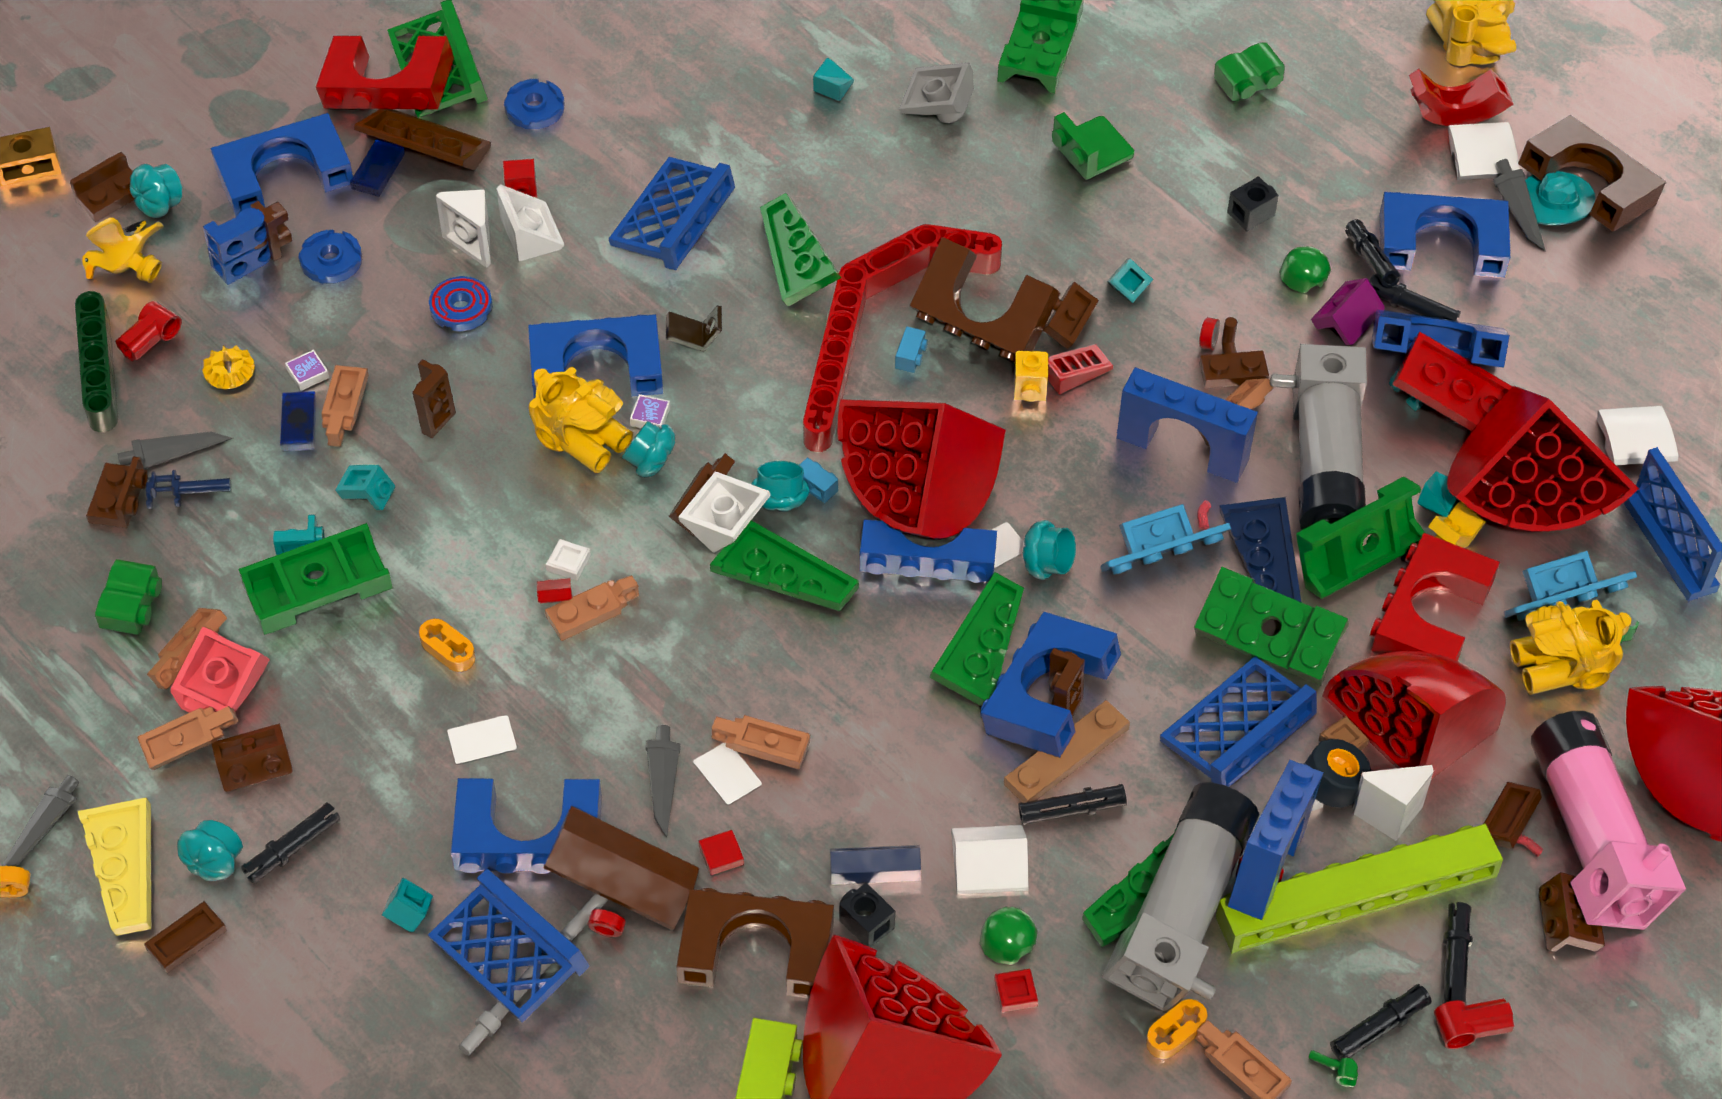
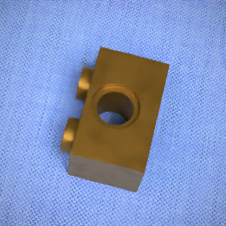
M50 127L0 137V186L61 174L58 153Z

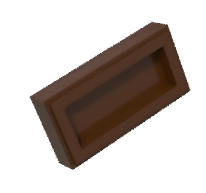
M1507 782L1484 822L1496 846L1513 850L1542 798L1540 789Z
M203 901L148 940L144 945L150 955L168 974L224 934L227 929L221 919Z

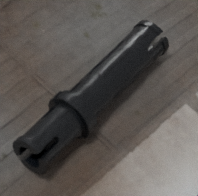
M1355 219L1350 221L1346 225L1348 230H1345V233L1354 243L1356 253L1365 258L1384 287L1395 286L1400 280L1398 278L1400 273L1379 247L1377 237L1373 233L1368 232L1361 220Z
M1373 274L1369 280L1379 298L1391 302L1390 306L1394 308L1400 306L1421 316L1458 321L1457 318L1460 317L1461 311L1406 289L1407 285L1403 283L1389 288L1384 287L1376 274Z
M1118 784L1117 786L1094 790L1091 787L1083 788V792L1018 803V809L1022 825H1027L1028 823L1058 819L1087 813L1089 816L1095 815L1098 810L1127 806V799L1123 784ZM1099 798H1104L1103 800H1098V801H1093V802H1086V803H1082V804H1077L1078 802L1090 801V800H1095V799H1099ZM1067 804H1068L1067 807H1061V808H1056V809H1051V810L1040 811L1041 809H1046V808H1051V807H1057V806H1062V805H1067Z
M326 802L321 808L276 842L274 840L268 842L265 845V850L241 866L244 874L250 873L258 867L256 871L247 877L248 880L253 884L258 883L260 879L277 866L283 867L289 862V857L333 824L338 823L340 816L337 812L330 814L324 819L335 808Z
M1457 902V910H1455L1454 903L1448 905L1447 932L1443 935V943L1446 944V961L1442 1004L1456 1000L1466 1003L1468 952L1473 944V936H1470L1472 907L1463 902Z
M1416 984L1400 997L1384 1002L1383 1008L1378 1010V1012L1330 1042L1335 1056L1339 1060L1351 1058L1395 1027L1400 1028L1407 1024L1408 1018L1431 1004L1432 1000L1428 991L1423 986H1420V984Z

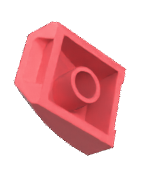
M202 627L170 692L180 708L189 713L199 708L206 709L209 707H213L214 712H217L228 706L236 712L256 685L270 659L251 648L247 649L208 628Z

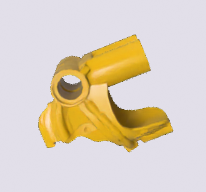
M1434 0L1435 3L1426 11L1428 20L1444 42L1443 48L1446 51V60L1454 66L1490 64L1500 60L1501 55L1516 51V43L1514 39L1511 40V31L1507 23L1509 14L1514 12L1515 2L1513 0Z
M569 367L565 372H553L551 374L542 368L534 372L536 395L529 403V415L535 426L537 438L546 448L556 452H567L594 473L601 472L611 459V452L603 447L604 444L616 453H621L627 449L633 439V432L612 418L622 408L623 402L612 389L604 385L603 380L592 379L586 381L582 377H577L574 367Z
M1593 600L1590 608L1582 606L1571 608L1569 604L1557 601L1554 606H1543L1539 610L1527 614L1525 620L1532 636L1511 640L1509 648L1511 658L1517 667L1535 663V666L1522 670V679L1528 694H1537L1570 685L1577 689L1589 690L1605 684L1610 678V673L1620 664L1623 658L1620 642L1622 636L1629 630L1632 621L1631 617L1623 612L1615 615L1613 612L1602 608L1598 600Z

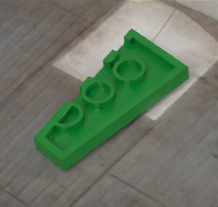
M787 193L760 207L781 298L788 307L841 278L796 204Z
M752 520L737 539L724 547L710 563V572L837 611H841L859 589V580Z
M994 572L933 668L930 678L980 706L983 705L986 699H990L1001 674L1024 587Z
M1174 834L1165 842L1159 843L1153 849L1152 854L1141 864L1137 863L1128 871V875L1120 883L1114 884L1083 912L1082 920L1101 947L1120 938L1121 934L1136 920Z

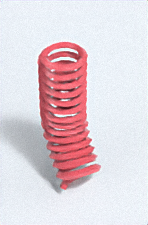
M1206 500L1200 505L1197 512L1199 528L1204 530L1209 529L1207 512L1211 508V504Z
M1521 834L1517 841L1518 844H1522L1535 853L1536 857L1543 851V848L1537 845L1531 838L1528 839V836L1525 838L1524 835L1522 838Z

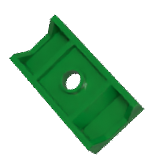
M1021 0L1020 12L1009 43L1005 44L998 64L997 82L1003 83L1014 74L1038 78L1049 93L1055 94L1083 12L1084 0ZM1044 40L1046 42L1044 44H1037L1034 41Z
M1403 476L1377 490L1378 500L1332 524L1322 519L1296 533L1305 588L1322 599L1406 554L1412 543L1419 544L1425 531L1414 517L1412 496L1420 493L1421 487ZM1371 534L1366 541V545L1363 546L1364 539Z
M367 523L239 569L242 584L264 635L297 624L296 615L356 593L363 600L393 589L389 570L384 567ZM315 570L323 572V575L318 579L306 577Z
M1221 567L1194 629L1195 633L1250 657L1256 656L1267 664L1322 686L1330 660L1349 623L1346 617L1317 605L1315 608L1260 586L1249 577ZM1274 619L1281 624V630L1277 635L1268 636L1263 633L1262 625L1267 620Z

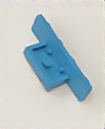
M1183 504L1120 524L1119 527L1129 554L1107 561L1100 568L1102 572L1112 570L1113 575L1133 569L1131 563L1143 560L1144 565L1162 560V553L1173 550L1174 555L1194 549L1193 543L1204 541L1205 546L1224 540L1222 534L1231 530L1230 523L1193 533Z
M1588 551L1531 567L1522 572L1532 602L1506 610L1504 615L1505 618L1516 615L1518 621L1526 619L1527 614L1536 611L1537 608L1554 606L1557 601L1568 604L1567 599L1577 597L1579 602L1598 597L1597 590L1607 588L1609 593L1628 588L1627 581L1637 578L1636 571L1598 582Z

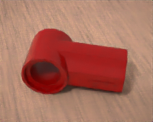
M151 301L142 308L138 321L115 340L117 348L130 361H137L161 339L164 341L173 339L181 328L182 320L178 315L160 303Z
M1504 998L1466 1005L1464 1001L1460 1000L1450 1001L1438 1006L1434 1010V1016L1444 1045L1448 1049L1463 1048L1472 1044L1477 1038L1509 1033L1514 1028L1513 1012L1510 1003H1507Z

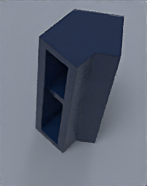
M920 846L831 848V885L921 881Z

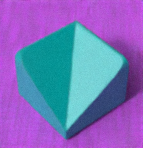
M829 58L825 59L813 75V91L837 101L843 98L854 83V79Z
M1127 258L1107 282L1133 303L1154 279L1131 258Z
M1435 471L1424 484L1417 503L1443 517H1448L1456 504L1459 503V500L1448 490V476Z
M402 878L390 894L382 916L405 930L414 932L425 918L433 895L409 880Z

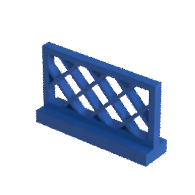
M668 157L608 238L610 245L661 259L664 262L665 268L676 271L735 189L730 165L719 162L716 168H711ZM672 169L684 171V174L669 179L667 177ZM701 177L708 178L706 182L695 186L692 181ZM689 182V188L673 192L672 187ZM664 189L669 190L670 194L655 199L652 197L655 192ZM694 196L690 203L679 206L678 200ZM672 202L676 207L661 213L657 210V207ZM653 209L655 213L654 215L637 219L638 215L642 212ZM679 216L675 224L664 227L662 221ZM659 223L660 229L643 234L641 228ZM635 230L639 232V236L630 239L622 238L626 233ZM664 237L659 248L647 244V242Z
M1658 447L1650 449L1636 484L1639 489L1624 502V505L1688 602L1716 593L1720 587V583L1715 575L1722 560V543Z
M1255 656L1160 734V742L1210 777L1211 782L1230 787L1317 713V691L1307 684L1300 688ZM1256 670L1266 677L1267 682L1246 683V678ZM1286 691L1292 696L1286 701H1272L1271 692ZM1247 692H1267L1268 701L1247 702ZM1227 693H1243V702L1222 703V698ZM1244 711V721L1223 722V712ZM1247 711H1268V716L1264 720L1248 721ZM1219 712V722L1199 723L1198 718L1203 713ZM1220 731V741L1199 742V732ZM1224 731H1245V736L1238 741H1224ZM1195 732V742H1179L1175 737L1179 733ZM1200 751H1221V756L1209 764L1200 757Z
M487 868L477 877L480 885L440 922L428 936L523 1023L574 972L580 977L590 966L581 951ZM482 899H485L489 903L488 915L471 917L472 909ZM510 922L512 924L511 936L494 937L496 923ZM487 924L486 938L469 940L471 926ZM463 927L462 941L446 942L442 938L452 928ZM532 942L535 944L533 957L517 958L518 944ZM510 945L509 959L492 961L493 946ZM486 947L484 962H468L469 949ZM556 963L561 967L552 978L540 979L542 964ZM533 965L532 980L515 981L516 967ZM508 968L507 982L495 984L490 982L492 969ZM532 989L531 998L519 1009L513 1003L514 990Z

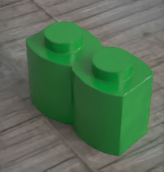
M1262 42L1248 47L1241 53H1232L1218 60L1215 63L1214 79L1231 101H1238L1250 98L1256 91L1277 87L1283 81L1285 65L1267 42Z
M115 560L95 612L99 628L136 635L140 634L143 625L147 626L151 620L152 607L150 605L154 597H159L162 589V578L158 576L156 566Z

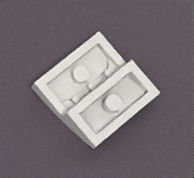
M1509 122L1448 126L1451 156L1455 157L1457 180L1496 178L1500 176L1496 163L1502 159H1508L1512 171L1520 169L1517 149Z
M1662 406L1598 410L1597 422L1606 437L1604 449L1615 465L1643 464L1648 450L1658 447L1667 462L1678 461L1679 455L1674 434Z

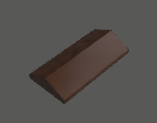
M379 109L354 126V130L474 171L491 148L490 141L393 109Z
M573 806L567 812L543 867L672 931L675 929L688 902L690 889H694L699 872V867Z

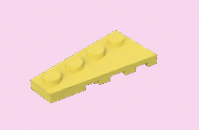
M141 798L78 811L80 821L85 830L86 843L93 858L95 875L99 879L101 886V896L111 930L116 936L151 929L150 802L147 798Z

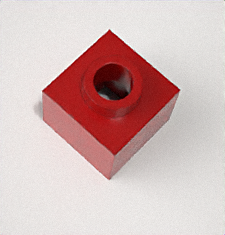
M534 159L503 161L505 186L537 198Z

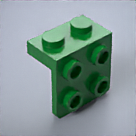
M1065 112L1054 116L1052 142L1085 180L1134 157V149L1104 116L1095 117L1078 126L1075 125Z

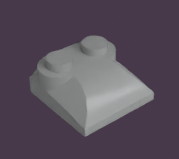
M970 63L915 68L899 107L900 113L937 115L939 121L943 123H954L960 120L966 111L974 90L973 70Z

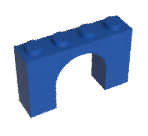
M328 113L210 148L215 169L235 218L239 212L251 208L250 205L257 201L265 207L257 175L264 166L277 159L298 158L308 162L315 169L325 193L354 184L351 163Z
M1384 192L1380 208V248L1396 270L1411 271L1416 252V234L1419 231L1432 226H1445L1461 232L1470 241L1473 248V270L1475 276L1505 278L1511 258L1509 201Z
M1376 310L1371 340L1374 348L1406 353L1415 336L1422 332L1460 356L1468 358L1471 363L1504 368L1510 337L1504 328Z
M656 314L528 325L534 398L536 395L534 372L536 370L546 369L550 374L553 372H565L568 364L577 355L598 349L611 351L624 359L629 368L631 397L639 396V394L644 396L663 394Z
M1135 367L1122 390L1116 439L1147 449L1159 426V419L1171 418L1186 422L1199 430L1210 445L1207 472L1238 483L1250 458L1258 412Z
M1043 611L1037 623L1031 625L1028 637L1022 647L1015 651L1008 670L999 677L992 696L984 701L980 715L986 734L1060 758L1076 732L1071 710L1034 699L1027 694L1030 686L1041 675L1050 672V653L1053 648L1063 652H1072L1079 658L1084 659V674L1107 680L1119 660L1121 651L1117 633Z
M1289 760L1247 841L1228 907L1257 919H1263L1273 899L1287 854L1294 856L1304 836L1324 772L1313 769L1306 764Z
M458 778L451 846L454 870H461L465 873H477L488 868L490 871H498L504 874L514 873L515 871H533L538 874L550 873V871L543 867L569 808L573 806L601 820L602 794L600 779H564L562 814L557 825L543 837L529 841H519L506 837L494 825L496 808L494 780Z

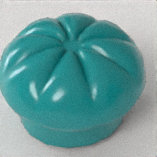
M141 164L133 170L130 176V193L134 198L137 208L151 218H161L168 213L169 208L180 203L182 185L176 171L171 166L162 164L153 167L149 164Z
M647 421L621 458L638 467L636 469L638 476L644 478L652 477L661 470L668 459V455L671 454L674 448L675 433L668 424L658 427Z
M772 461L760 465L757 470V478L751 484L770 491L771 496L762 507L771 511L786 512L800 507L807 500L810 491L808 483L803 480V468L799 464L788 461Z
M1048 520L1035 522L1026 533L1023 541L1025 546L1022 550L1026 570L1033 577L1040 580L1048 579L1052 574H1066L1070 571L1076 555V543L1072 531L1068 528L1055 527Z
M204 820L194 830L183 832L177 842L180 861L186 865L192 874L210 882L226 880L233 874L235 870L234 860L243 848L242 841L236 832L225 824L214 820Z

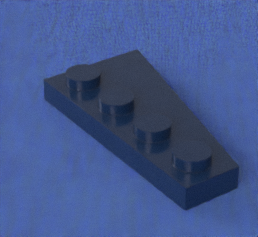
M1286 497L1219 505L1220 514L1225 524L1230 523L1231 530H1229V533L1253 582L1301 602Z

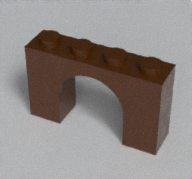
M1572 115L1527 140L1518 162L1520 166L1541 181L1546 174L1555 173L1565 167H1582L1601 175L1610 185L1599 191L1589 215L1613 232L1654 207L1666 184L1665 180Z
M942 237L910 303V307L918 312L916 317L933 325L935 320L945 324L943 330L957 337H961L962 333L973 337L971 341L973 344L983 349L989 350L990 345L1001 350L1000 356L1014 363L1017 351H1033L1061 293L1055 287L1026 275L1012 305L1005 314L989 322L970 320L963 312L961 306V290L977 255L970 249Z
M712 888L690 889L676 965L678 983L714 987L719 955L725 941L741 929L763 927L781 935L790 948L786 976V996L810 998L819 965L832 938L834 905H829L819 900H810L808 902L793 901L783 896H774L772 898L758 897L747 892H738L736 894L722 893Z

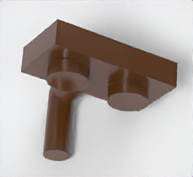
M1073 282L1067 288L1061 299L1058 298L1053 308L1054 312L1043 331L1066 349L1070 348L1076 341L1099 300L1076 282Z
M1233 317L1226 318L1221 342L1224 354L1200 356L1199 365L1204 388L1240 386L1246 380L1269 379L1263 350L1237 353L1234 341L1238 321Z

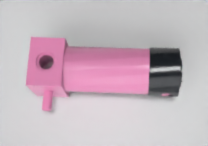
M1569 711L1558 714L1546 720L1535 729L1531 736V745L1544 778L1550 785L1583 867V870L1570 883L1587 925L1645 930L1686 890L1684 882L1672 857L1670 848L1663 843H1660L1658 846L1648 844L1612 759L1611 749L1598 719L1594 714L1586 711Z

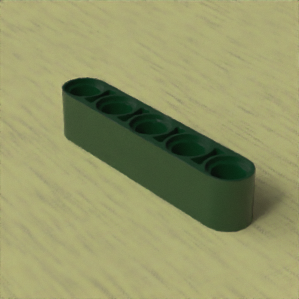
M87 291L80 294L75 301L82 404L90 427L97 432H107L118 423L110 319L103 296L95 291Z

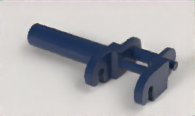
M176 470L172 471V475L157 476L155 471H152L151 477H148V482H146L147 509H153V498H156L157 492L172 491L176 497L174 498L175 506L181 507V496L183 494L231 491V479L179 482L181 477L177 475ZM171 482V486L157 487V483Z

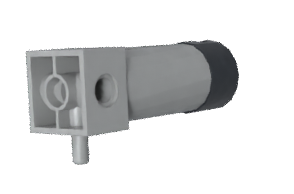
M1300 344L1295 374H1272L1270 385L1272 387L1293 388V419L1299 420L1300 529L1303 530L1322 519L1332 524L1366 506L1365 485L1363 484L1361 407L1367 385L1366 347Z
M1213 782L1199 783L1194 786L1179 818L1177 830L1136 920L1121 934L1102 975L1103 979L1164 1012L1171 1009L1190 990L1207 1000L1212 999L1216 988L1196 977L1209 948L1203 945L1202 941L1239 857L1242 856L1259 817L1257 806L1248 797L1235 789Z

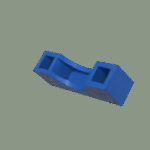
M864 520L860 547V571L876 575L885 573L903 575L905 577H933L940 580H969L974 583L989 582L994 574L997 530L963 528L959 536L950 543L938 547H926L911 542L900 530L889 526L884 521Z

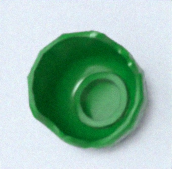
M1300 246L1292 249L1286 255L1279 273L1281 280L1290 289L1300 293H1307L1314 286L1318 285L1321 288L1331 272L1328 257L1321 250L1313 246Z
M1006 906L992 912L986 919L981 930L979 943L984 954L996 963L1013 965L1021 957L1031 953L1033 946L1036 944L1038 930L1031 916L1022 909Z

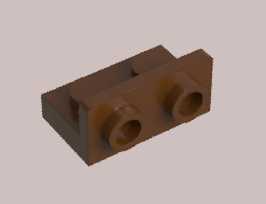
M119 152L70 180L75 201L95 223L134 201L130 193V176L133 171L128 166L126 156Z
M422 359L418 363L421 381L416 385L412 394L422 434L433 438L456 414L447 371L438 364H431Z
M133 456L130 466L105 463L86 514L89 523L128 528L131 516H135L138 511L140 491L146 488V482H148V472L144 470L140 457Z
M1053 648L1050 653L1049 690L1054 693L1051 704L1071 710L1073 718L1083 700L1085 660L1072 652H1063Z
M280 723L211 743L223 789L226 792L293 772Z
M1562 872L1539 887V900L1542 909L1547 950L1556 952L1568 944L1596 952L1605 946L1602 926L1587 925L1570 883L1576 876Z

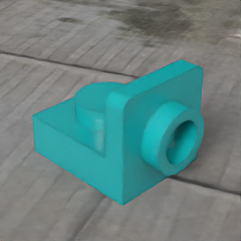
M349 465L335 491L342 499H367L376 510H383L395 489V484L380 465Z
M313 514L308 515V529L306 530L288 529L286 531H274L273 544L276 555L325 538L324 527L318 526L316 515Z

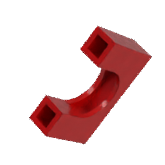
M333 36L316 85V90L324 109L438 110L454 60L447 36H418L408 65L397 74L383 79L363 77L370 56L362 36Z
M1423 533L1419 544L1412 543L1405 560L1409 562L1407 569L1401 567L1398 571L1393 585L1397 587L1395 594L1389 592L1384 601L1382 611L1386 613L1383 619L1377 617L1372 626L1369 636L1375 639L1371 651L1377 654L1394 651H1421L1458 661L1465 637L1432 625L1422 619L1415 611L1411 600L1427 591H1445L1483 606L1494 583L1500 562Z

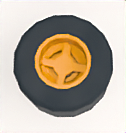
M1340 739L1321 741L1304 763L1313 769L1324 772L1315 799L1327 806L1338 808L1354 803L1362 772L1371 771L1369 760L1364 753L1355 745Z

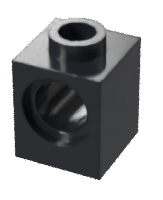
M1258 176L1230 192L1227 213L1245 231H1249L1275 216L1279 195L1271 185L1265 183Z
M865 883L857 890L851 889L842 897L839 903V921L862 944L872 947L895 929L896 911L869 884ZM861 911H868L872 914L869 916H861L857 913Z

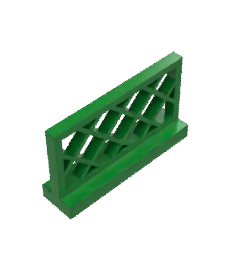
M452 0L440 2L442 10L387 30L401 70L408 65L409 62L405 60L411 52L413 53L418 36H443L445 34L454 55L453 65L456 66L448 76L438 110L414 109L418 118L474 97L477 104L488 100ZM441 21V26L436 33L426 31L429 25ZM408 33L413 34L408 43L397 40L399 36ZM453 83L465 88V90L454 94L448 93Z

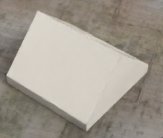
M501 184L496 188L500 218L519 261L558 251L565 246L545 201Z
M485 190L439 192L436 195L442 237L487 268L491 265V239Z
M715 471L679 515V520L706 547L715 553L737 539L771 496L770 491Z
M1425 765L1362 772L1352 807L1353 814L1397 841L1423 807L1434 772L1433 766Z
M1022 825L951 828L957 894L1028 891L1027 836Z

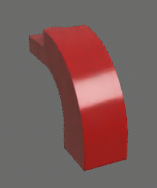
M1420 69L1409 75L1413 85L1410 91L1418 103L1422 117L1434 124L1442 126L1475 124L1490 119L1514 105L1506 83L1491 69L1473 81L1455 87L1438 85Z

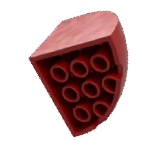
M1513 386L1474 428L1457 453L1447 478L1449 492L1472 511L1495 523L1527 531H1556L1586 524L1588 520L1613 511L1639 489L1549 398Z
M840 399L837 434L838 441L842 442L844 458L841 459L842 466L853 492L872 515L880 518L897 530L917 536L939 539L958 534L976 519L984 508L995 484L1002 455L1005 429L946 403Z
M1421 651L1387 652L1358 661L1330 679L1322 695L1343 717L1346 716L1396 768L1432 765L1434 772L1431 779L1498 731L1506 706L1505 693L1476 670L1448 657Z
M1664 686L1629 688L1626 706L1627 737L1634 763L1646 787L1654 798L1673 816L1696 829L1709 833V838L1722 842V691L1694 687H1681V691H1666Z
M833 935L823 955L813 983L804 1026L803 1067L810 1098L966 1099L987 1079L1002 1056L1001 1051L982 1024L975 1027L965 1017L968 1010L959 1001L918 971L898 960L893 966L875 957L876 949L851 939Z

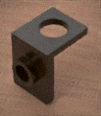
M719 305L712 310L703 322L670 311L666 315V339L703 352L722 331V306ZM714 319H715L714 327H713V329H712V331H711V333H710V328H711L712 322H713Z

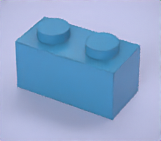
M906 326L895 356V369L915 373L916 367L920 366L923 355L921 353L927 349L926 331Z
M807 457L799 464L804 470L803 480L808 483L810 494L825 504L838 492V478L833 473L823 469L818 462L812 461Z

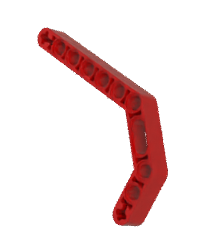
M923 224L841 267L839 271L841 278L836 283L803 418L804 445L808 450L823 452L832 445L838 421L840 399H843L866 300L927 268L942 237L970 249L977 255L970 270L971 273L984 275L996 273L1001 267L1002 241L1000 237L992 233Z

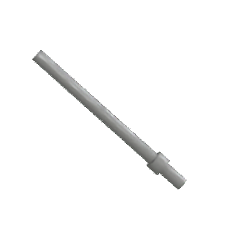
M595 893L560 933L572 942L587 925L591 911L601 909L608 899ZM551 964L541 965L540 976ZM533 965L517 981L532 980ZM529 989L514 990L513 1003L516 1004ZM499 1001L490 1011H484L475 1021L476 1027L459 1045V1049L464 1054L470 1056L487 1036L492 1037L501 1027L500 1021L509 1011Z

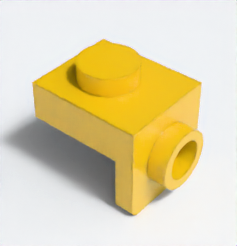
M1017 351L1015 357L1014 400L1029 402L1046 401L1048 353L1041 351Z
M1459 502L1448 517L1435 516L1428 527L1436 533L1434 537L1467 548L1485 524V520Z

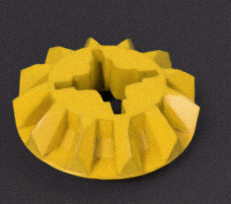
M237 344L230 349L223 345L220 351L211 350L210 357L203 359L204 367L202 371L204 378L210 385L220 389H232L245 384L252 377L255 365L248 350H241ZM226 361H231V373H228L224 367Z

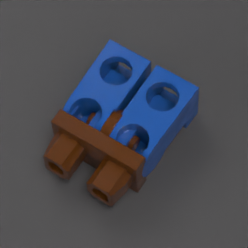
M257 201L250 205L251 208L239 212L237 217L219 226L214 221L203 226L211 267L227 285L264 266L270 259L273 261L278 260L282 257L280 247L292 242V235L284 222L289 220L288 213L278 201L266 208Z

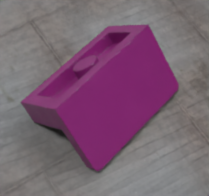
M1367 278L1345 281L1311 318V321L1316 329L1335 327L1345 345H1353L1374 322L1376 310H1384L1385 306Z

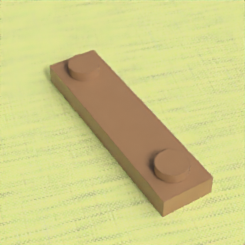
M1105 700L1074 724L1076 732L1060 758L1038 751L1004 777V785L1022 803L1038 800L1129 730L1130 721Z

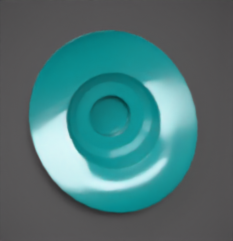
M1557 171L1546 174L1542 181L1534 175L1525 180L1538 224L1557 226L1582 220L1590 214L1596 200L1591 185L1583 178L1571 173Z

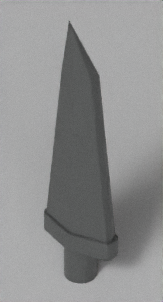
M1502 159L1496 163L1500 176L1493 179L1494 185L1498 188L1504 200L1509 201V208L1527 239L1545 250L1525 181V174L1522 169L1512 171L1508 159Z
M203 432L145 440L138 439L131 441L133 450L117 453L120 465L131 464L133 456L140 457L144 470H147V468L233 438L215 432Z
M659 725L656 727V740H647L645 750L648 757L654 819L667 837L678 757L680 754V743L670 741L669 726Z
M67 775L58 788L49 787L2 866L19 865L68 808L72 807L77 800L72 795V792L79 784L76 778Z

